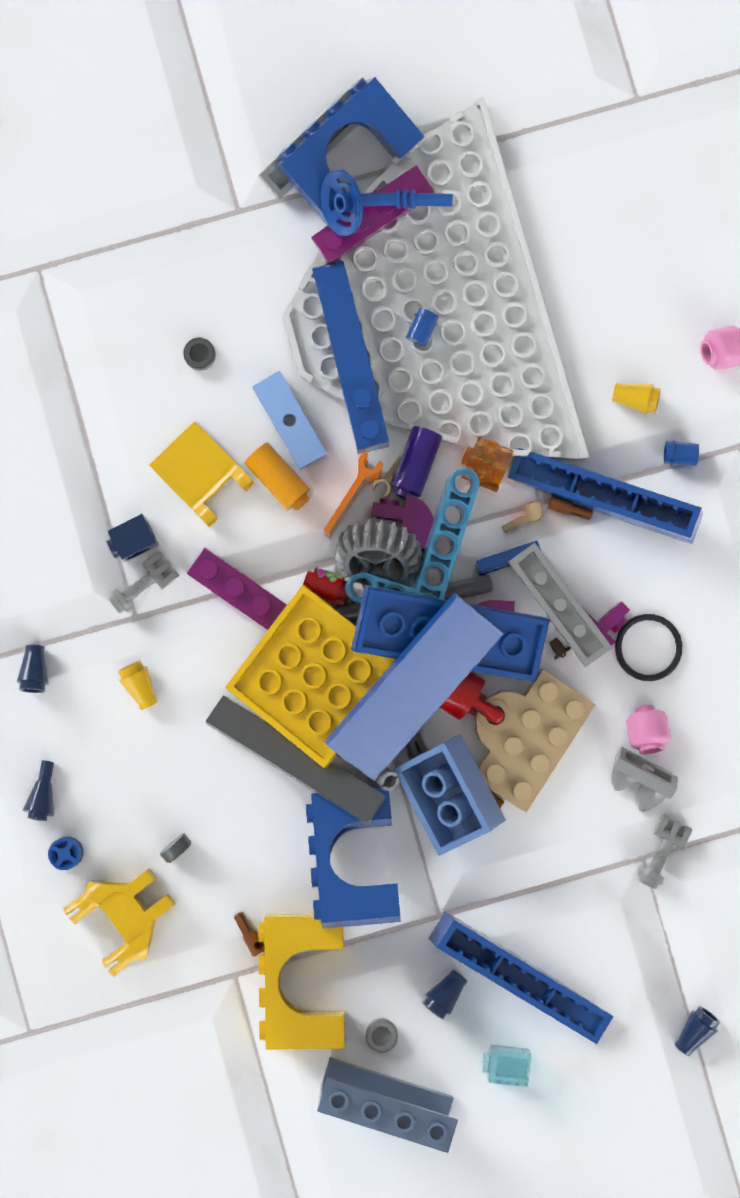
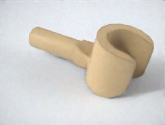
M400 456L389 472L383 478L377 479L372 485V491L375 490L379 482H384L387 485V492L382 498L388 496L392 491L391 483L401 460Z
M534 502L524 505L526 515L501 526L504 533L522 524L541 520L543 518L541 503Z

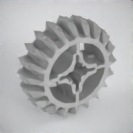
M369 518L367 523L357 521L355 526L347 525L346 530L341 532L335 548L337 569L342 571L343 577L368 573L402 585H410L411 580L416 579L423 556H421V542L416 540V534L408 533L407 527H396L395 522L392 524L384 523L383 519L380 522H374ZM360 578L354 582L362 584V588H365V585H369L366 580Z

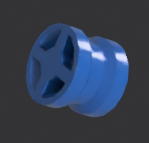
M71 836L54 841L48 850V859L51 865L59 870H69L77 866L84 856V848L81 842Z

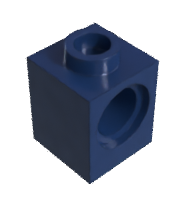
M143 514L107 531L111 539L106 542L114 558L120 556L124 562L160 545Z

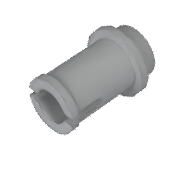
M388 766L375 781L364 774L368 781L377 783L385 791H392L399 784L398 774L389 769Z

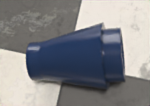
M25 646L24 657L16 681L19 683V691L27 693L45 692V685H48L49 682L44 646Z
M452 969L449 975L425 994L427 998L422 1004L443 1020L447 1014L451 1015L468 981Z
M699 1006L696 1011H691L674 1045L682 1053L690 1057L697 1048L718 1032L717 1027L720 1021L707 1009Z

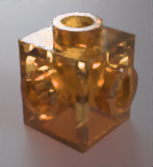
M478 436L474 448L467 446L460 464L465 465V468L471 469L477 474L479 486L497 492L514 451L499 445L495 441Z

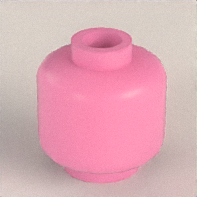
M732 325L708 331L700 345L701 357L705 364L710 365L715 370L740 366V328Z
M643 705L635 708L636 713L630 715L626 720L631 747L639 750V753L643 755L664 751V746L671 740L666 713L655 710L654 705Z

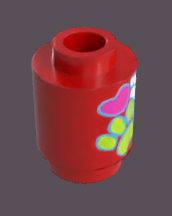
M317 566L314 572L308 570L303 585H306L332 607H335V604L343 607L347 598L345 591L347 581L345 577Z

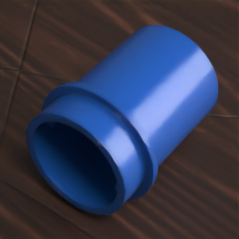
M419 308L417 313L414 314L415 317L406 335V339L419 346L426 347L435 326L438 325L439 316L427 309Z
M675 440L665 442L664 464H670V466H673V464L697 466L699 444L675 442Z

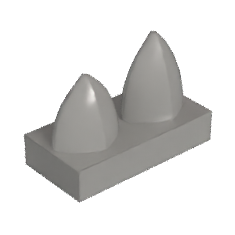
M622 746L615 756L612 770L614 790H625L637 782L641 783L638 793V805L641 812L656 807L665 798H672L677 790V776Z

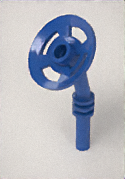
M335 170L327 174L322 183L320 195L324 218L332 231L340 236L352 235L358 230L362 221L363 206H396L397 209H401V206L404 209H408L409 206L411 209H415L416 206L453 207V194L416 193V190H411V193H409L407 189L403 193L401 189H397L396 193L361 194L354 178L343 170ZM343 178L346 179L348 182L341 183L339 179ZM333 189H334L335 191H337V194H336V196H335V198H334V205H335V208H336V209H333V205H332V191H333ZM345 212H350L351 216L346 215ZM340 219L344 222H351V226L348 227L343 225L340 222Z

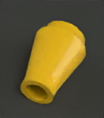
M616 383L612 402L620 403L645 415L648 412L656 414L661 388L654 387V384Z
M141 660L133 662L117 671L120 676L118 681L138 704L140 710H144L158 702L154 694L148 667L143 666Z

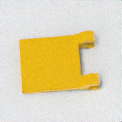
M195 421L149 464L208 527L213 525L218 518L205 504L232 478L245 492L255 484L253 479Z

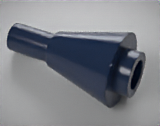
M41 761L38 780L35 782L22 810L28 813V819L47 821L48 816H54L51 783L54 762Z

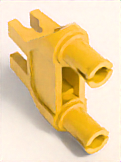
M150 868L130 883L90 881L86 884V892L69 905L63 907L66 915L79 908V911L69 918L75 925L95 908H102L124 938L125 944L102 959L105 968L116 960L118 961L117 964L108 970L113 977L134 960L143 961L147 958L155 920L176 904L168 893L147 909L138 897L137 893L157 879Z

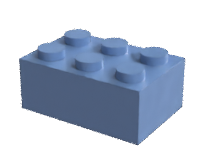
M461 734L394 768L403 789L439 856L492 831L506 821Z

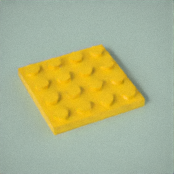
M302 585L225 688L320 766L327 768L337 753L330 749L324 741L396 659L352 651L351 646L356 625L306 585Z

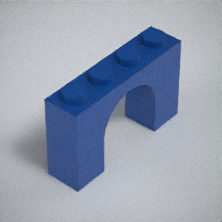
M363 77L360 78L349 88L351 95L343 103L340 99L335 101L325 111L328 116L320 124L314 121L302 132L305 138L296 146L293 142L290 143L278 155L281 160L275 166L325 223L327 222L321 208V187L325 177L330 173L326 160L327 145L337 129L346 124H356L368 129L393 159L395 156L402 158L425 137L376 77L367 80ZM334 189L332 191V205L333 209H336L334 205V198L337 194V191H335Z
M381 787L374 789L384 794L386 799L369 825H366L317 793L311 794L312 804H306L307 824L313 823L314 835L308 836L309 854L316 855L317 866L311 868L312 888L318 887L319 900H313L314 919L321 920L322 929L401 922L398 883L372 886L351 885L340 879L330 864L331 852L335 843L347 832L361 828L392 826L389 791H385Z

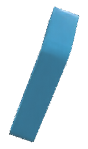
M462 468L448 476L422 555V564L413 587L411 588L368 573H359L351 576L346 582L345 591L350 600L361 604L362 597L357 596L353 590V584L359 578L366 580L369 586L444 599L479 489V478L473 470ZM459 475L469 480L470 488L466 493L458 491L455 486V479ZM449 506H454L459 510L460 519L456 524L448 522L445 517V511ZM439 537H444L450 542V550L446 555L438 553L435 548V542ZM429 568H435L440 573L441 579L436 586H431L426 581L425 574Z

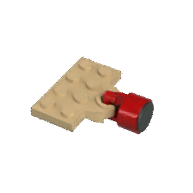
M543 669L539 670L536 682L532 681L524 695L512 691H498L487 697L481 693L485 680L471 671L439 708L457 720H461L467 713L475 717L474 731L476 736L488 749L478 768L489 789L527 813L596 704Z

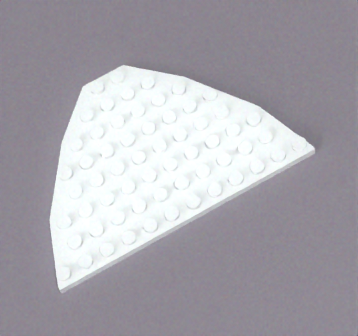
M484 96L479 97L472 105L461 112H457L436 129H432L424 134L425 137L402 158L395 156L392 163L381 176L377 177L364 192L376 193L417 165L434 189V193L453 194V207L416 206L415 209L410 210L334 263L344 262L384 423L409 431L412 430L413 426L424 427L442 436L441 441L487 456L524 457L528 456L530 452H534L552 459L585 460L589 458V453L487 105ZM319 251L282 315L300 378L345 402L312 268L328 265ZM419 308L427 309L439 316L438 325L435 326L426 347L419 346L406 339V335L415 317L414 314L417 313Z

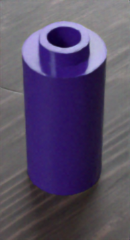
M412 427L391 487L396 490V496L405 500L407 494L415 497L422 496L442 440L440 434L424 427Z

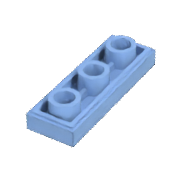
M280 371L252 386L299 470L328 455ZM291 416L296 419V422L293 426H287L284 424V420Z

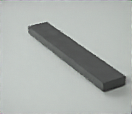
M224 695L205 721L206 725L366 825L370 824L386 799L384 794L332 762L327 768H323L269 723Z

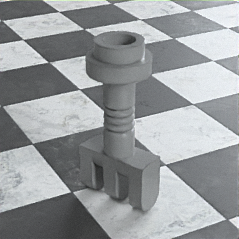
M158 551L142 563L147 573L138 581L130 585L123 592H120L117 588L111 592L113 595L108 599L119 613L124 610L126 612L131 610L132 607L129 602L155 582L163 590L180 576L177 571L170 573L166 578L163 576V573L172 567L169 561H166L158 568L156 567L155 563L164 557L161 551Z
M665 814L661 816L653 832L654 835L662 839L655 853L656 855H654L648 869L641 867L639 871L641 875L639 881L654 889H657L659 884L662 885L665 879L660 873L673 845L681 849L685 848L693 830L691 827L686 826L681 836L676 835L681 826V822L677 820L673 821L669 830L665 829L670 818Z

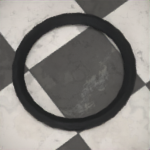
M642 614L631 618L621 627L616 638L615 653L621 668L628 675L641 681H656L665 678L676 669L682 656L683 644L677 628L669 620L655 614ZM645 620L656 621L666 626L671 631L676 643V653L671 664L664 671L653 675H644L631 669L622 654V641L627 630L634 624Z

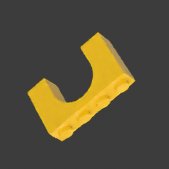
M314 913L266 914L264 922L258 923V940L265 944V955H259V975H265V988H259V1008H265V1021H259V1040L265 1041L266 1050L344 1049V1011H306L299 1009L286 999L280 986V970L284 963L294 954L304 950L343 949V927L322 929L321 920H315Z

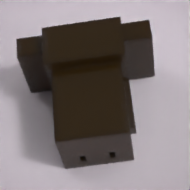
M557 637L549 642L550 647L556 654L553 657L555 661L560 657L564 658L566 653L571 650L569 646L567 648L563 646Z

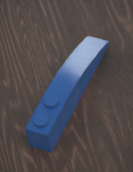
M341 261L312 268L357 454L389 447V439L344 262Z
M530 452L528 456L524 457L515 456L508 475V479L541 492L690 544L694 542L703 517L702 507L534 452Z
M446 911L428 938L439 950L595 1044L599 1042L614 1017L541 969Z

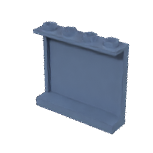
M332 1057L329 1058L320 1086L317 1112L446 1153L449 1152L458 1123L457 1118L449 1116L454 1099L453 1096Z

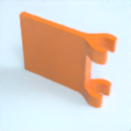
M363 452L360 455L357 478L324 528V534L329 539L335 533L361 490L366 485L380 479L382 475L383 462L381 461L373 469L366 468L368 464L367 452Z

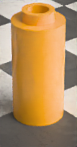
M268 442L255 450L244 462L249 470L287 511L291 508L298 511L310 500L307 494L311 489Z

